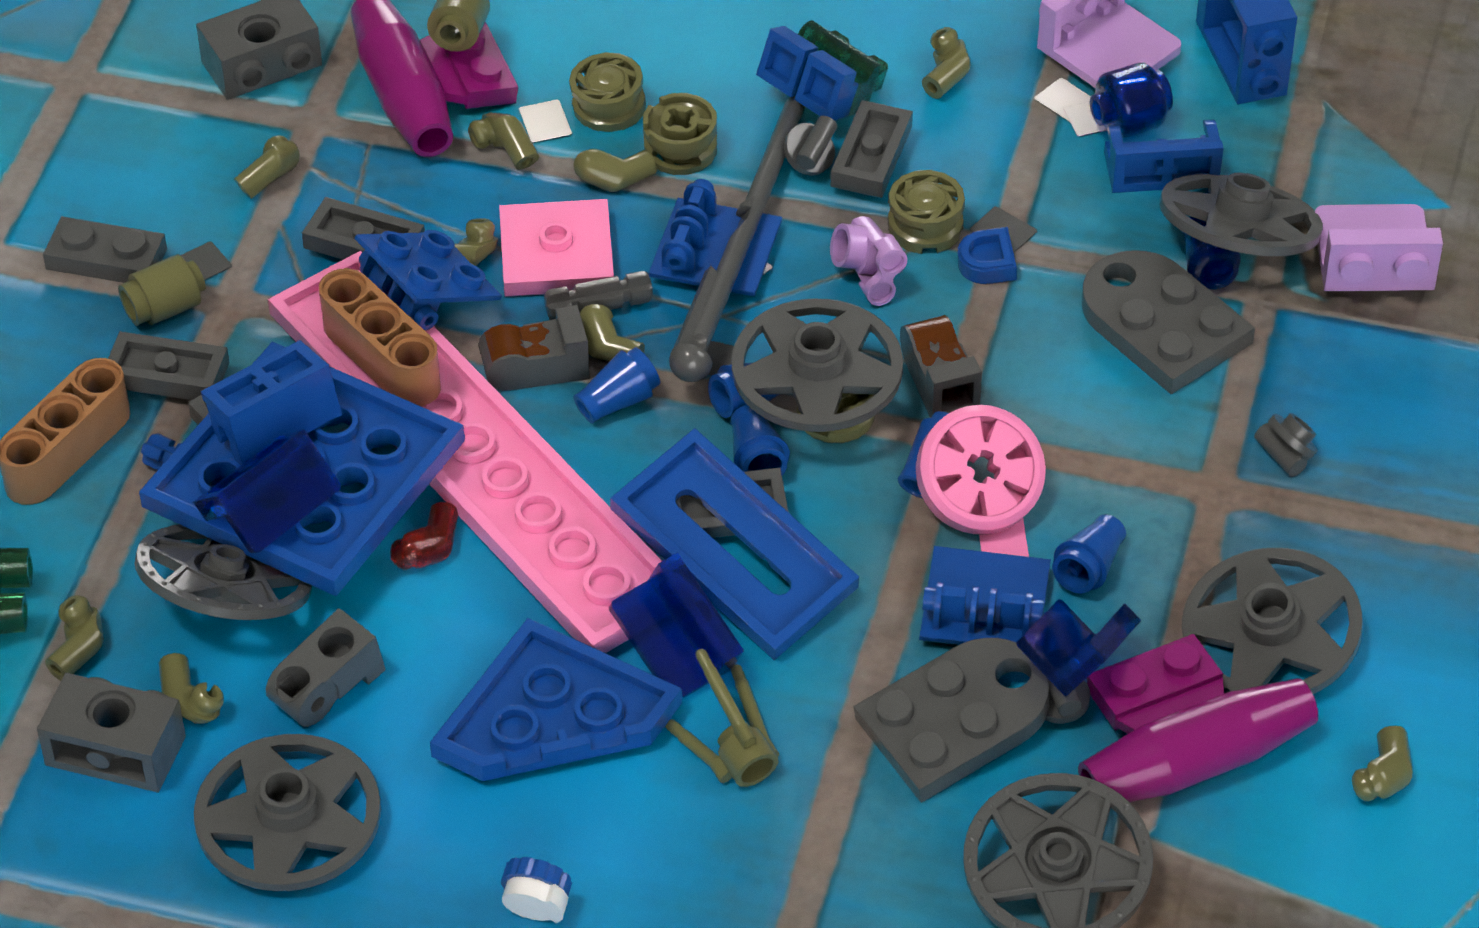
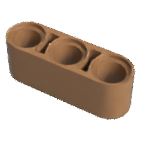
M344 268L326 274L319 283V296L323 328L328 338L383 390L421 407L432 403L441 391L437 344L434 339L363 273L358 270Z
M94 358L83 362L1 438L0 470L6 494L13 502L22 505H33L49 498L126 424L130 417V406L124 373L118 363L107 358Z

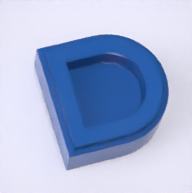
M1008 227L975 231L961 240L958 246V268L966 279L979 284L1017 280V266Z

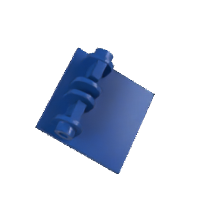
M695 180L694 183L687 185L685 188L684 198H677L649 270V277L699 286L705 271L710 266L717 270L729 238L736 230L741 217L736 216L738 208L717 205L714 186L708 180ZM762 214L731 290L732 293L755 297L782 223L781 216Z
M426 230L422 233L384 231L382 234H356L355 240L365 249L359 257L360 272L368 277L424 330L431 329L437 323L439 316L436 312L440 303L500 300L502 297L485 278V273L477 266L471 264L455 247L454 241L442 232L436 230Z
M934 546L928 587H925L922 610L924 612L919 640L960 645L974 639L1001 638L1021 644L1034 654H1038L1051 559Z

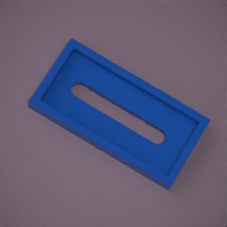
M696 428L691 430L610 498V509L773 660H776L859 586V576ZM684 495H690L696 499L699 498L702 501V505L762 560L765 559L769 562V566L790 585V590L782 595L772 593L676 504L677 499Z

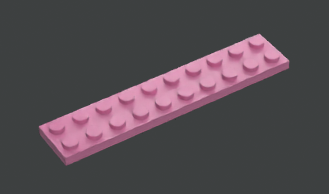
M362 251L343 259L268 299L270 315L295 342L301 340L329 364L330 367L382 389L328 338L323 328L319 296V283L321 279L329 272L337 269L349 268L360 272L359 257ZM435 326L425 330L437 344L441 391L432 403L422 407L464 425L465 434L463 444L429 485L575 640L607 653L690 604L689 588L610 509L609 505Z

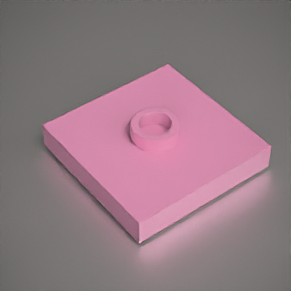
M608 199L499 205L505 297L545 294L549 289L567 286L568 290H572L575 287L574 284L614 276Z

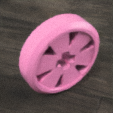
M966 406L947 414L928 432L917 455L916 479L926 505L942 522L965 533L992 534L1013 526L1035 506L1045 482L1046 466L1044 454L1035 434L1020 418L994 406ZM979 457L986 458L988 460L987 470L994 473V479L987 476L982 483L973 479L975 470L967 466V462L974 463Z

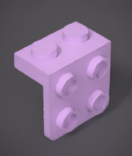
M1042 0L1040 3L1037 48L1097 90L1100 80L1122 74L1119 87L1114 92L1105 94L1106 96L1119 97L1177 57L1181 52V40L1125 3V0Z
M1415 204L1321 205L1316 208L1315 213L1320 216L1323 223L1322 234L1317 245L1324 291L1435 290L1443 246L1440 228L1426 227L1424 210L1420 206Z

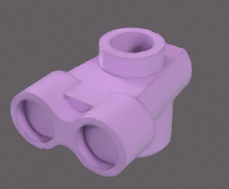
M865 216L853 219L851 224H839L831 237L830 255L833 264L836 267L856 270L861 279L859 286L871 304L881 306L890 302L896 293L893 279L906 267L908 260L907 255L892 234L883 233L871 218Z

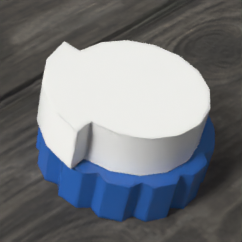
M515 857L506 863L501 879V885L505 889L502 903L511 912L521 917L540 921L551 920L558 923L563 920L568 904V895L573 882H571L569 874L563 872V869L556 865H551L547 861L531 857Z

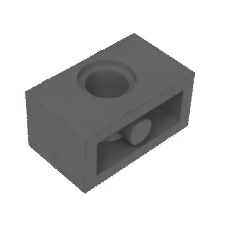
M261 0L196 24L202 64L226 100L322 66L318 26L299 0Z
M70 673L64 674L37 727L45 766L158 793L186 737L179 699L171 698L155 690L142 691L116 685L100 677L87 678Z

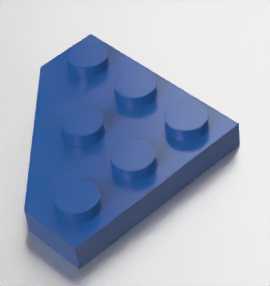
M527 618L430 741L431 757L481 781L649 746L652 745L682 704V688Z

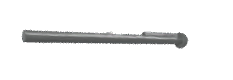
M788 96L748 195L737 209L736 216L741 217L739 224L729 238L717 270L710 266L705 271L674 348L670 353V368L674 375L682 381L698 382L704 379L712 369V360L707 353L708 347L784 162V138L794 126L799 124L805 110V106L794 100L795 96Z

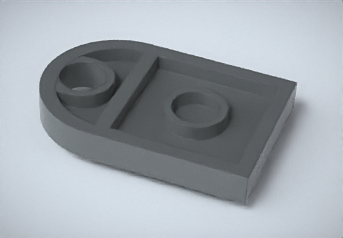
M1139 250L1114 253L1096 262L1085 276L1082 292V310L1088 323L1170 394L1175 393L1253 344L1254 326L1180 265L1163 255ZM1123 278L1131 282V284L1127 286H1114L1108 283L1107 280Z
M980 638L967 641L952 648L853 707L856 721L922 803L1032 737L1040 729L1047 717L1050 706V691L1046 670L1033 652L1021 644L1007 639ZM1014 671L1022 672L1030 677L1026 684L1018 688H1007L998 682L1004 674Z

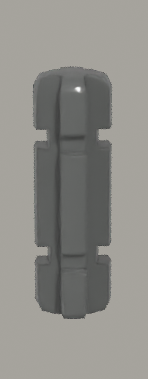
M646 271L626 274L623 280H619L618 276L574 284L575 287L572 290H568L567 286L549 289L545 292L544 304L549 319L553 320L556 319L555 308L578 305L580 312L585 306L590 304H602L612 310L622 308V304L628 301L631 306L647 303L653 297V287L649 274Z

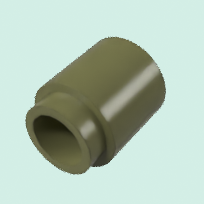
M437 0L427 22L430 37L437 45L449 51L458 52L471 48L476 43L489 14V0Z
M179 254L130 274L128 282L118 286L122 305L128 317L136 326L145 322L149 325H154L200 305V292L206 289L203 275L197 264L193 260L186 262Z

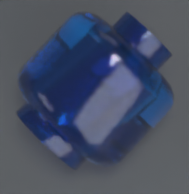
M1141 62L1102 73L1096 82L1095 94L1091 95L1089 104L1092 117L1099 126L1104 125L1107 129V126L1119 125L1122 138L1159 128L1167 117V111H1170L1172 108L1173 94L1164 73L1160 70L1155 71L1149 64Z

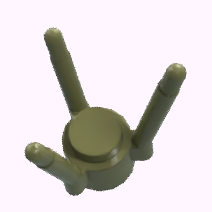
M699 649L696 651L695 656L731 723V726L725 729L718 738V745L720 746L719 756L675 720L670 719L665 727L682 744L711 767L720 783H725L733 778L736 784L741 787L755 785L767 778L776 769L779 752L768 736L741 665H733L731 673L749 724L745 722L708 653L704 649Z

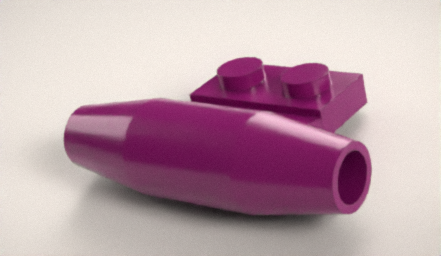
M356 0L352 5L351 19L361 64L385 115L418 155L423 157L437 156L451 145L453 131L446 101L464 104L466 109L516 103L518 85L486 22L476 43L471 48L458 52L449 51L437 45L430 35L419 39L416 31L390 0Z
M1191 634L1087 674L1090 696L1115 731L1120 729L1127 733V735L1079 763L1078 774L1112 788L1129 803L1170 795L1256 761L1318 722L1317 704L1310 688L1300 678L1224 693L1222 671L1197 637Z

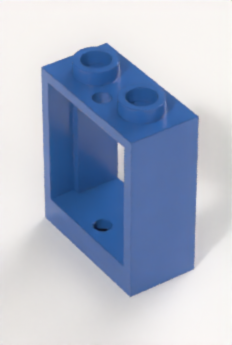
M1198 0L1196 23L1236 103L1243 104L1287 95L1297 25V15L1289 0Z

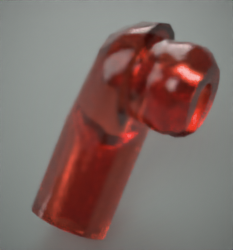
M447 502L433 504L430 508L426 527L407 532L403 538H399L392 543L390 556L393 563L400 569L408 570L412 567L423 568L448 558L453 549L457 527V508Z

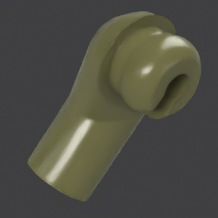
M951 27L937 30L930 39V44L935 49L933 57L936 67L922 79V86L925 92L935 99L941 98L964 78L971 66L964 41L958 39L957 31Z
M493 112L482 115L481 120L472 121L468 127L469 137L475 147L483 149L490 144H493L495 147H504L515 168L518 170L533 165L539 159V154L522 123L513 115Z
M277 135L271 137L263 147V154L234 178L235 182L252 199L274 180L292 171L297 166L300 157L297 145L284 136Z
M589 149L580 152L574 160V171L577 176L585 182L608 192L622 190L657 172L656 162L652 154L646 149L625 159L601 150Z
M486 218L471 219L467 222V237L455 244V247L471 264L478 265L495 251L498 238L494 236L495 225L490 219Z
M590 304L580 311L588 340V354L591 357L609 362L620 350L627 353L635 347L644 353V343L617 335L611 319L614 316L608 307L602 304Z
M80 595L72 596L60 605L58 612L60 619L65 622L63 627L66 641L45 660L48 670L60 681L65 673L75 674L103 645L104 637L101 616L97 608L90 607L88 599Z
M171 653L160 659L161 692L171 698L179 699L182 717L195 724H205L215 720L220 715V708L224 704V695L220 688L214 684L210 691H206L207 682L199 683L196 686L192 685L189 661L183 654Z
M1388 726L1382 728L1377 733L1379 757L1368 762L1367 768H1361L1354 772L1352 785L1356 795L1361 800L1372 801L1378 796L1386 799L1409 785L1412 779L1413 768L1408 736L1403 727Z

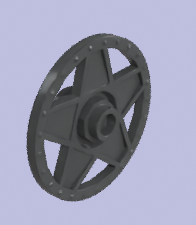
M1232 173L1230 175L1195 174L1179 177L1164 186L1160 197V209L1166 219L1175 227L1200 241L1235 252L1260 256L1296 255L1314 248L1319 243L1323 230L1320 216L1307 203L1286 191L1271 186L1265 179L1249 173ZM1200 188H1208V193L1189 191ZM1188 216L1206 221V226L1198 224ZM1304 221L1307 225L1308 233L1304 235L1291 224ZM1251 237H1252V238H1255V239L1260 240V241L1249 240L1248 238H1251Z
M818 298L783 303L755 317L738 336L733 348L731 361L734 385L741 398L752 410L775 424L809 432L841 430L872 418L881 412L894 398L901 384L903 373V356L900 344L892 330L881 319L859 306L838 300ZM814 314L837 316L828 323L811 322L808 324L796 318L797 316ZM870 331L886 349L890 365L860 352ZM763 332L773 353L744 367L748 349L757 336ZM843 393L875 394L864 404L836 414ZM793 394L800 414L775 406L761 395Z
M180 524L164 527L148 534L139 543L136 552L135 569L140 579L148 588L180 607L214 617L236 620H262L281 617L301 608L310 598L312 585L245 555L244 551L240 548L221 544ZM186 539H207L203 545L180 541ZM150 559L174 572L164 579L152 566ZM298 585L294 592L278 600L272 588Z
M1289 548L1254 549L1234 555L1220 562L1209 570L1194 586L1186 601L1182 616L1183 637L1194 634L1199 641L1234 649L1231 676L1228 677L1223 674L1224 693L1266 685L1285 663L1315 673V675L1303 679L1312 694H1315L1332 684L1349 667L1359 649L1363 631L1361 605L1348 579L1324 559L1304 551ZM1271 564L1300 567L1319 575V577L1286 586ZM1236 573L1237 600L1201 607L1212 589L1230 575ZM1345 602L1348 611L1349 627L1345 643L1341 648L1320 624Z
M282 734L265 737L234 750L224 757L206 776L198 791L194 806V825L197 839L202 851L213 866L240 884L269 891H292L325 883L348 870L370 847L380 822L381 805L379 790L372 772L362 759L337 742L306 734ZM305 751L326 757L297 770L289 765L277 752ZM242 766L247 792L211 805L218 788L235 770ZM356 778L360 782L366 797V817L364 823L337 804ZM214 840L253 842L254 870L227 856ZM307 848L340 853L320 866L292 873Z
M1067 773L1040 774L1007 785L990 797L979 809L969 826L964 844V873L970 893L982 912L999 928H1042L1017 919L997 904L1031 898L1036 899L1048 928H1120L1134 915L1142 904L1152 878V842L1139 813L1122 795L1101 782L1079 775ZM1048 790L1077 792L1053 815L1022 798L1023 796ZM1110 809H1113L1132 832L1139 856L1102 840ZM993 820L1009 850L978 871V846L987 825ZM1131 891L1113 912L1085 926L1090 893Z

